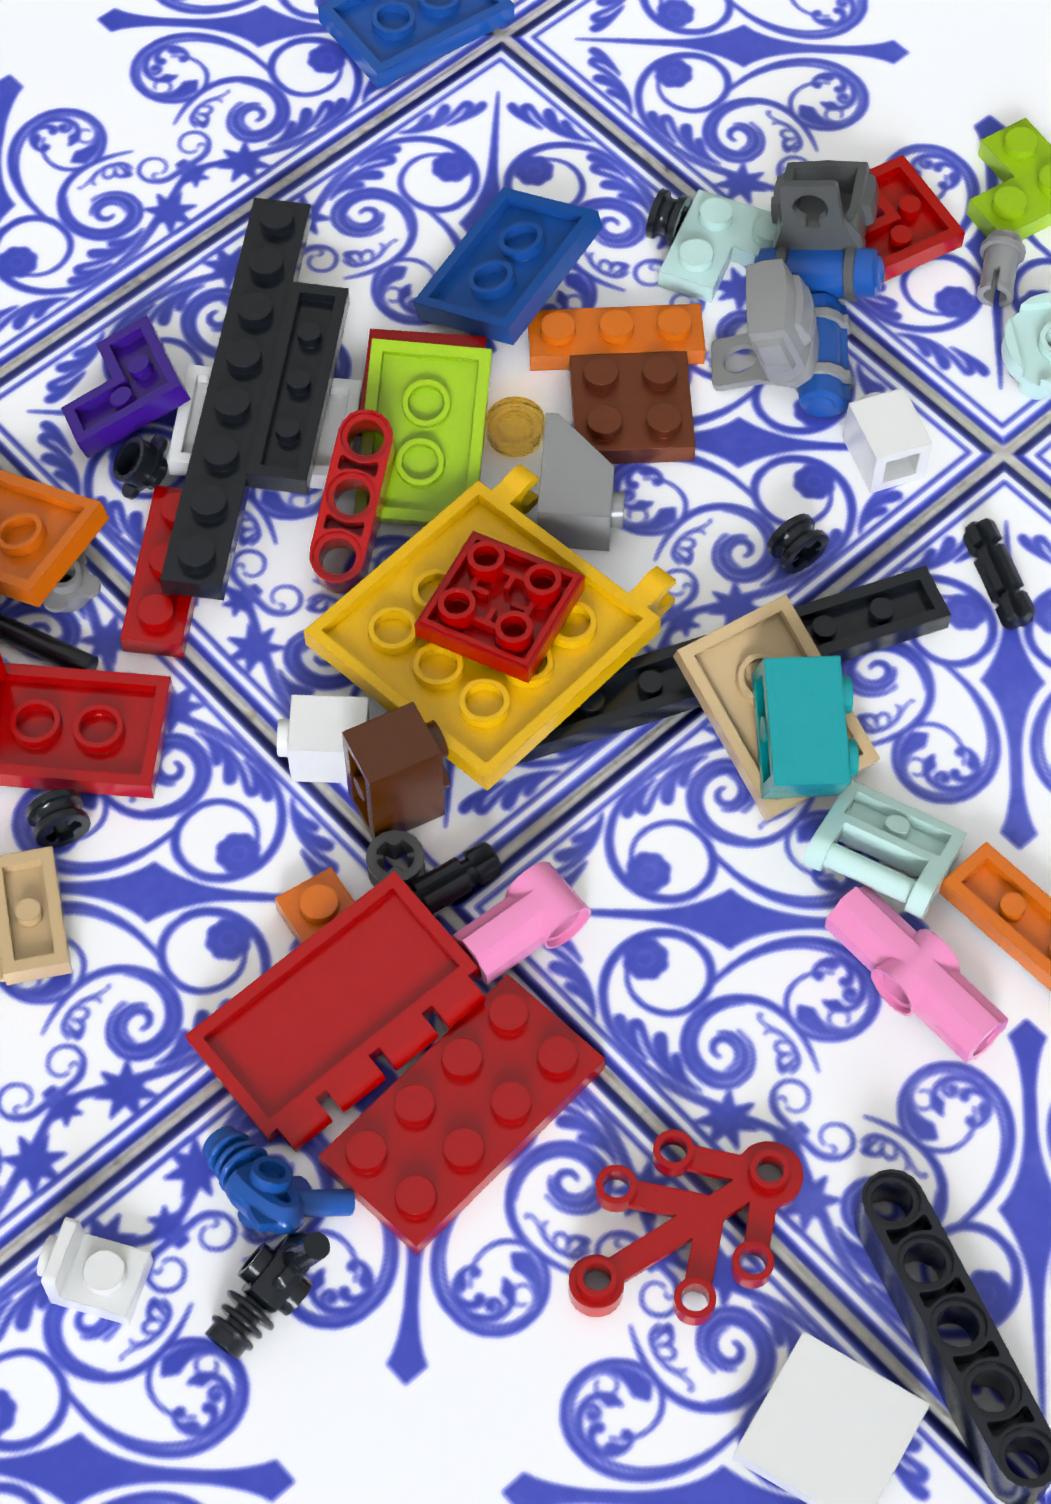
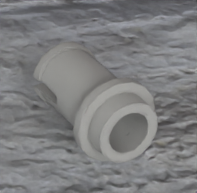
M1004 229L995 230L981 243L979 253L984 262L976 296L983 304L993 307L997 287V290L1000 291L999 307H1004L1013 302L1017 267L1024 261L1026 249L1022 244L1021 237L1017 233Z

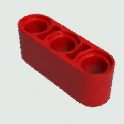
M360 409L350 413L342 421L338 429L311 541L309 561L315 576L325 589L334 593H348L368 574L396 456V444L390 423L381 413L374 410ZM365 431L378 433L384 439L381 448L369 456L359 455L351 449L353 439ZM351 489L361 490L370 497L367 508L355 515H347L340 512L337 508L340 496ZM336 548L351 550L356 555L353 567L343 574L327 572L323 568V560L331 550Z

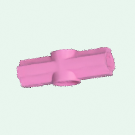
M865 885L854 887L839 900L833 911L826 917L824 927L871 971L874 987L886 1003L904 1016H911L914 1013L965 1063L972 1059L976 1060L1006 1029L1009 1019L960 973L957 957L943 939L927 929H920L919 931L913 929L871 888Z

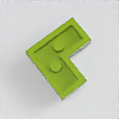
M1025 117L982 139L980 142L978 156L1003 182L969 199L966 215L987 238L991 232L1004 229L1017 233L1024 240L1051 226V144Z

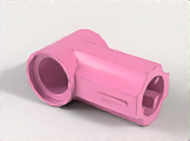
M543 861L531 866L519 875L506 891L505 899L453 934L452 937L478 966L480 975L476 980H481L488 985L543 945L547 949H553L569 941L585 926L590 918L591 910L551 863Z

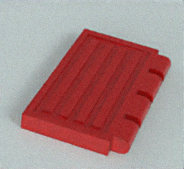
M394 871L184 1036L188 1044L267 1141L271 1143L281 1135L294 1152H297L333 1123L331 1117L320 1105L323 1100L329 1097L343 1114L346 1113L386 1080V1077L373 1060L382 1055L391 1067L398 1071L439 1038L435 1029L426 1020L429 1015L434 1013L445 1027L450 1029L484 1002L486 998L473 982L480 975L478 966Z

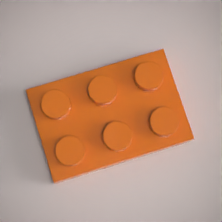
M0 470V594L39 608L109 520L102 502Z

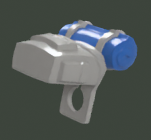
M783 259L764 260L746 266L747 333L716 339L712 342V385L716 391H724L760 384L795 388L798 393L800 406L806 413L816 417H832L841 414L848 407L850 391L854 388V377H852L849 370L848 335L851 333L852 325L847 314L846 305L840 304L836 297L826 293L811 294L809 287L799 275H793ZM749 349L756 353L759 360L755 361L753 366L746 371L733 373L725 368L727 359L736 351Z

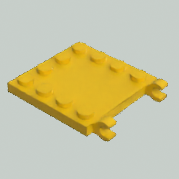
M522 464L514 467L492 490L479 480L475 482L304 630L305 644L387 711L390 712L414 702L425 723L434 720L439 726L449 751V755L446 758L486 791L494 786L660 633L661 616L675 603V597L669 594L668 591L676 584V579L659 566L651 569L627 593L526 517L525 514L538 503V495L530 489L539 482V477ZM472 531L585 576V590L529 684L415 636V622Z

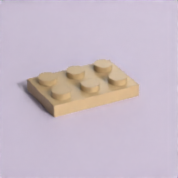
M786 594L678 649L673 655L766 822L812 798L761 799L751 674L763 658L821 656ZM852 710L850 714H846L848 738H855L858 745L859 773L877 763L880 757Z

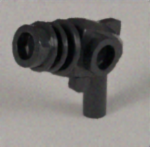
M300 1231L293 1235H287L274 1249L265 1242L262 1243L245 1261L237 1274L245 1282L241 1288L245 1295L242 1296L233 1290H228L227 1297L236 1305L235 1308L223 1303L221 1310L227 1318L223 1319L216 1314L213 1315L211 1319L213 1323L205 1332V1335L235 1360H238L245 1350L251 1351L253 1344L247 1336L251 1335L256 1339L262 1338V1332L256 1327L257 1324L270 1331L274 1329L273 1322L265 1315L266 1312L272 1314L279 1310L283 1315L288 1316L309 1293L313 1283L305 1277V1274L310 1267L323 1260L329 1254L330 1243L328 1238L320 1232L308 1233Z

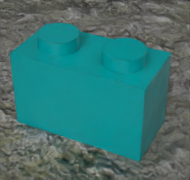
M841 656L763 658L751 674L761 799L838 796L852 783L851 777L857 776L859 768L858 745L855 738H848L846 714H850L853 708V685L849 675H842Z

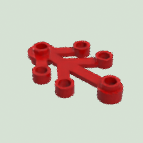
M680 1130L662 1132L656 1138L653 1146L652 1160L655 1168L661 1174L668 1177H678L686 1172H691L729 1182L710 1195L638 1181L634 1173L623 1165H610L601 1170L596 1179L595 1196L602 1208L610 1212H622L627 1209H633L671 1217V1219L609 1258L604 1255L593 1254L578 1260L572 1267L568 1280V1295L575 1309L589 1317H603L611 1314L618 1308L623 1299L624 1283L692 1241L685 1279L678 1284L674 1292L673 1310L677 1318L687 1325L697 1326L706 1323L712 1317L716 1305V1292L712 1282L724 1221L749 1206L745 1239L733 1253L730 1267L731 1274L734 1280L742 1287L756 1289L764 1286L770 1280L774 1267V1256L770 1250L776 1210L790 1204L798 1196L804 1177L803 1167L799 1158L790 1148L783 1144L772 1141L758 1142L749 1146L740 1155L696 1146L692 1139ZM676 1145L685 1151L686 1156L681 1161L671 1162L662 1156L661 1150L666 1146ZM770 1164L780 1170L782 1177L777 1181L768 1182L760 1178L757 1169L762 1165ZM611 1180H620L628 1186L629 1191L622 1197H612L605 1192L603 1187ZM754 1255L763 1261L765 1269L758 1274H750L741 1268L739 1261L745 1256ZM599 1271L609 1278L610 1283L602 1290H592L586 1286L583 1279L588 1273ZM688 1292H698L706 1298L708 1305L700 1311H692L683 1305L681 1299Z

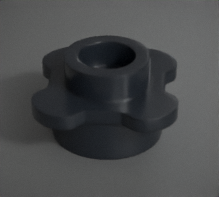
M157 434L150 442L137 436L132 437L119 449L113 464V475L116 480L124 483L122 495L127 499H135L146 488L149 490L155 489L165 478L168 464L163 454L167 448L168 441L164 436Z

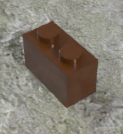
M414 702L342 732L348 795L372 840L383 832L391 830L407 832L445 815L444 789L450 787V781L442 758L449 755L447 743L437 723L434 720L425 723Z

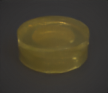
M514 396L501 399L491 406L486 417V437L490 446L495 451L505 456L521 457L533 453L543 443L545 415L540 406L534 401Z

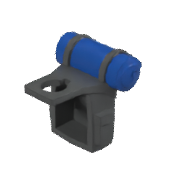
M835 160L788 162L785 172L777 177L774 194L771 197L772 223L777 225L773 246L760 248L754 263L764 260L783 259L791 273L802 278L809 287L811 294L826 293L837 299L848 300V302H858L859 297L877 298L878 292L881 290L882 283L885 280V267L883 258L879 255L878 250L866 247L865 235L867 226L875 222L879 202L878 183L876 177L871 173L868 162Z

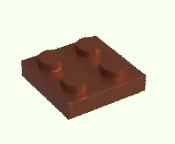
M687 351L570 355L569 374L573 428L611 464L694 461L696 447Z

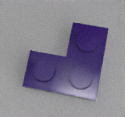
M147 315L96 344L112 379L61 407L74 439L87 459L105 448L115 445L126 436L154 420L166 416L175 408L191 400L157 330Z

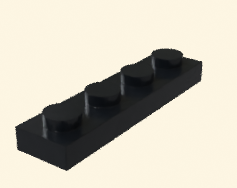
M291 281L246 471L248 487L308 495L350 305L349 288Z

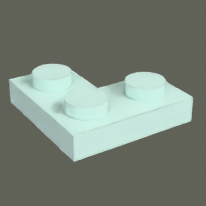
M699 189L659 270L658 286L712 303L731 262L744 266L754 264L755 257L758 255L760 248L773 246L777 225L772 223L771 212Z

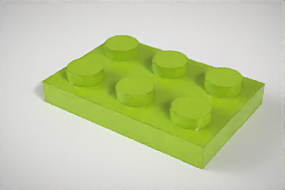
M372 338L365 409L381 413L389 421L396 444V456L380 523L424 527L475 482L480 481L492 367V349ZM373 431L362 432L360 455L369 456L376 453L381 448L384 439ZM357 489L354 515L361 513L367 508L370 497L365 492Z

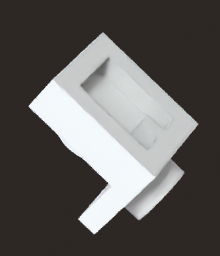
M65 1217L58 1236L49 1235L41 1249L37 1264V1275L42 1277L41 1283L50 1303L130 1326L152 1267L153 1258L149 1251L86 1234L79 1220Z

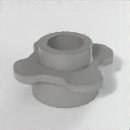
M82 552L63 576L70 578V580L62 583L59 582L44 600L43 605L48 611L54 613L77 611L83 608L90 599L96 597L100 592V580L97 576L89 573L86 567L87 558L84 552Z

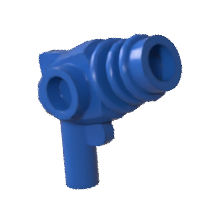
M224 1126L217 1129L207 1138L203 1145L202 1153L207 1159L210 1171L215 1173L222 1191L226 1193L232 1205L238 1209L239 1221L251 1230L293 1235L304 1225V1217L351 1216L354 1213L355 1195L352 1189H312L307 1179L302 1176H293L292 1168L285 1161L269 1156L266 1149L256 1146L254 1142H251L247 1134L238 1132L232 1126Z

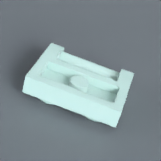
M851 780L852 783L841 792L812 837L805 852L803 864L820 872L824 867H827L906 904L905 912L923 919L942 881L961 852L968 833ZM838 841H840L854 850L862 851L887 864H890L900 870H903L906 874L918 878V880L912 879L902 873H899L889 867H886L874 860H871L837 843Z

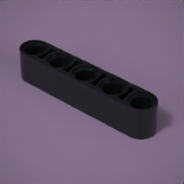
M895 1169L878 1171L867 1180L861 1192L854 1219L857 1235L988 1488L997 1499L1005 1504H1034L1043 1497L1051 1484V1429L922 1187L914 1177L904 1171ZM880 1201L893 1202L902 1209L905 1218L898 1221L885 1220L875 1212L872 1205ZM915 1261L923 1262L932 1267L937 1274L938 1280L927 1284L917 1282L909 1276L904 1265ZM947 1323L956 1324L967 1332L971 1344L964 1347L951 1346L941 1338L937 1327ZM977 1387L991 1388L1003 1399L1005 1410L995 1413L983 1410L973 1400L971 1390ZM1017 1451L1032 1457L1038 1466L1039 1477L1025 1479L1014 1474L1007 1465L1006 1454Z

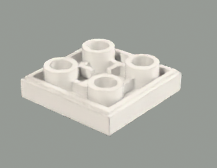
M803 1331L737 1446L732 1459L807 1504H877L926 1415L930 1403Z

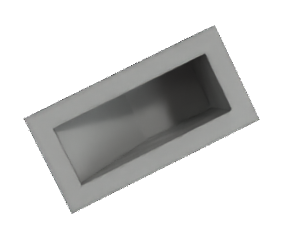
M546 413L537 525L569 549L609 551L610 529L623 528L625 492L613 491L615 467L559 413Z

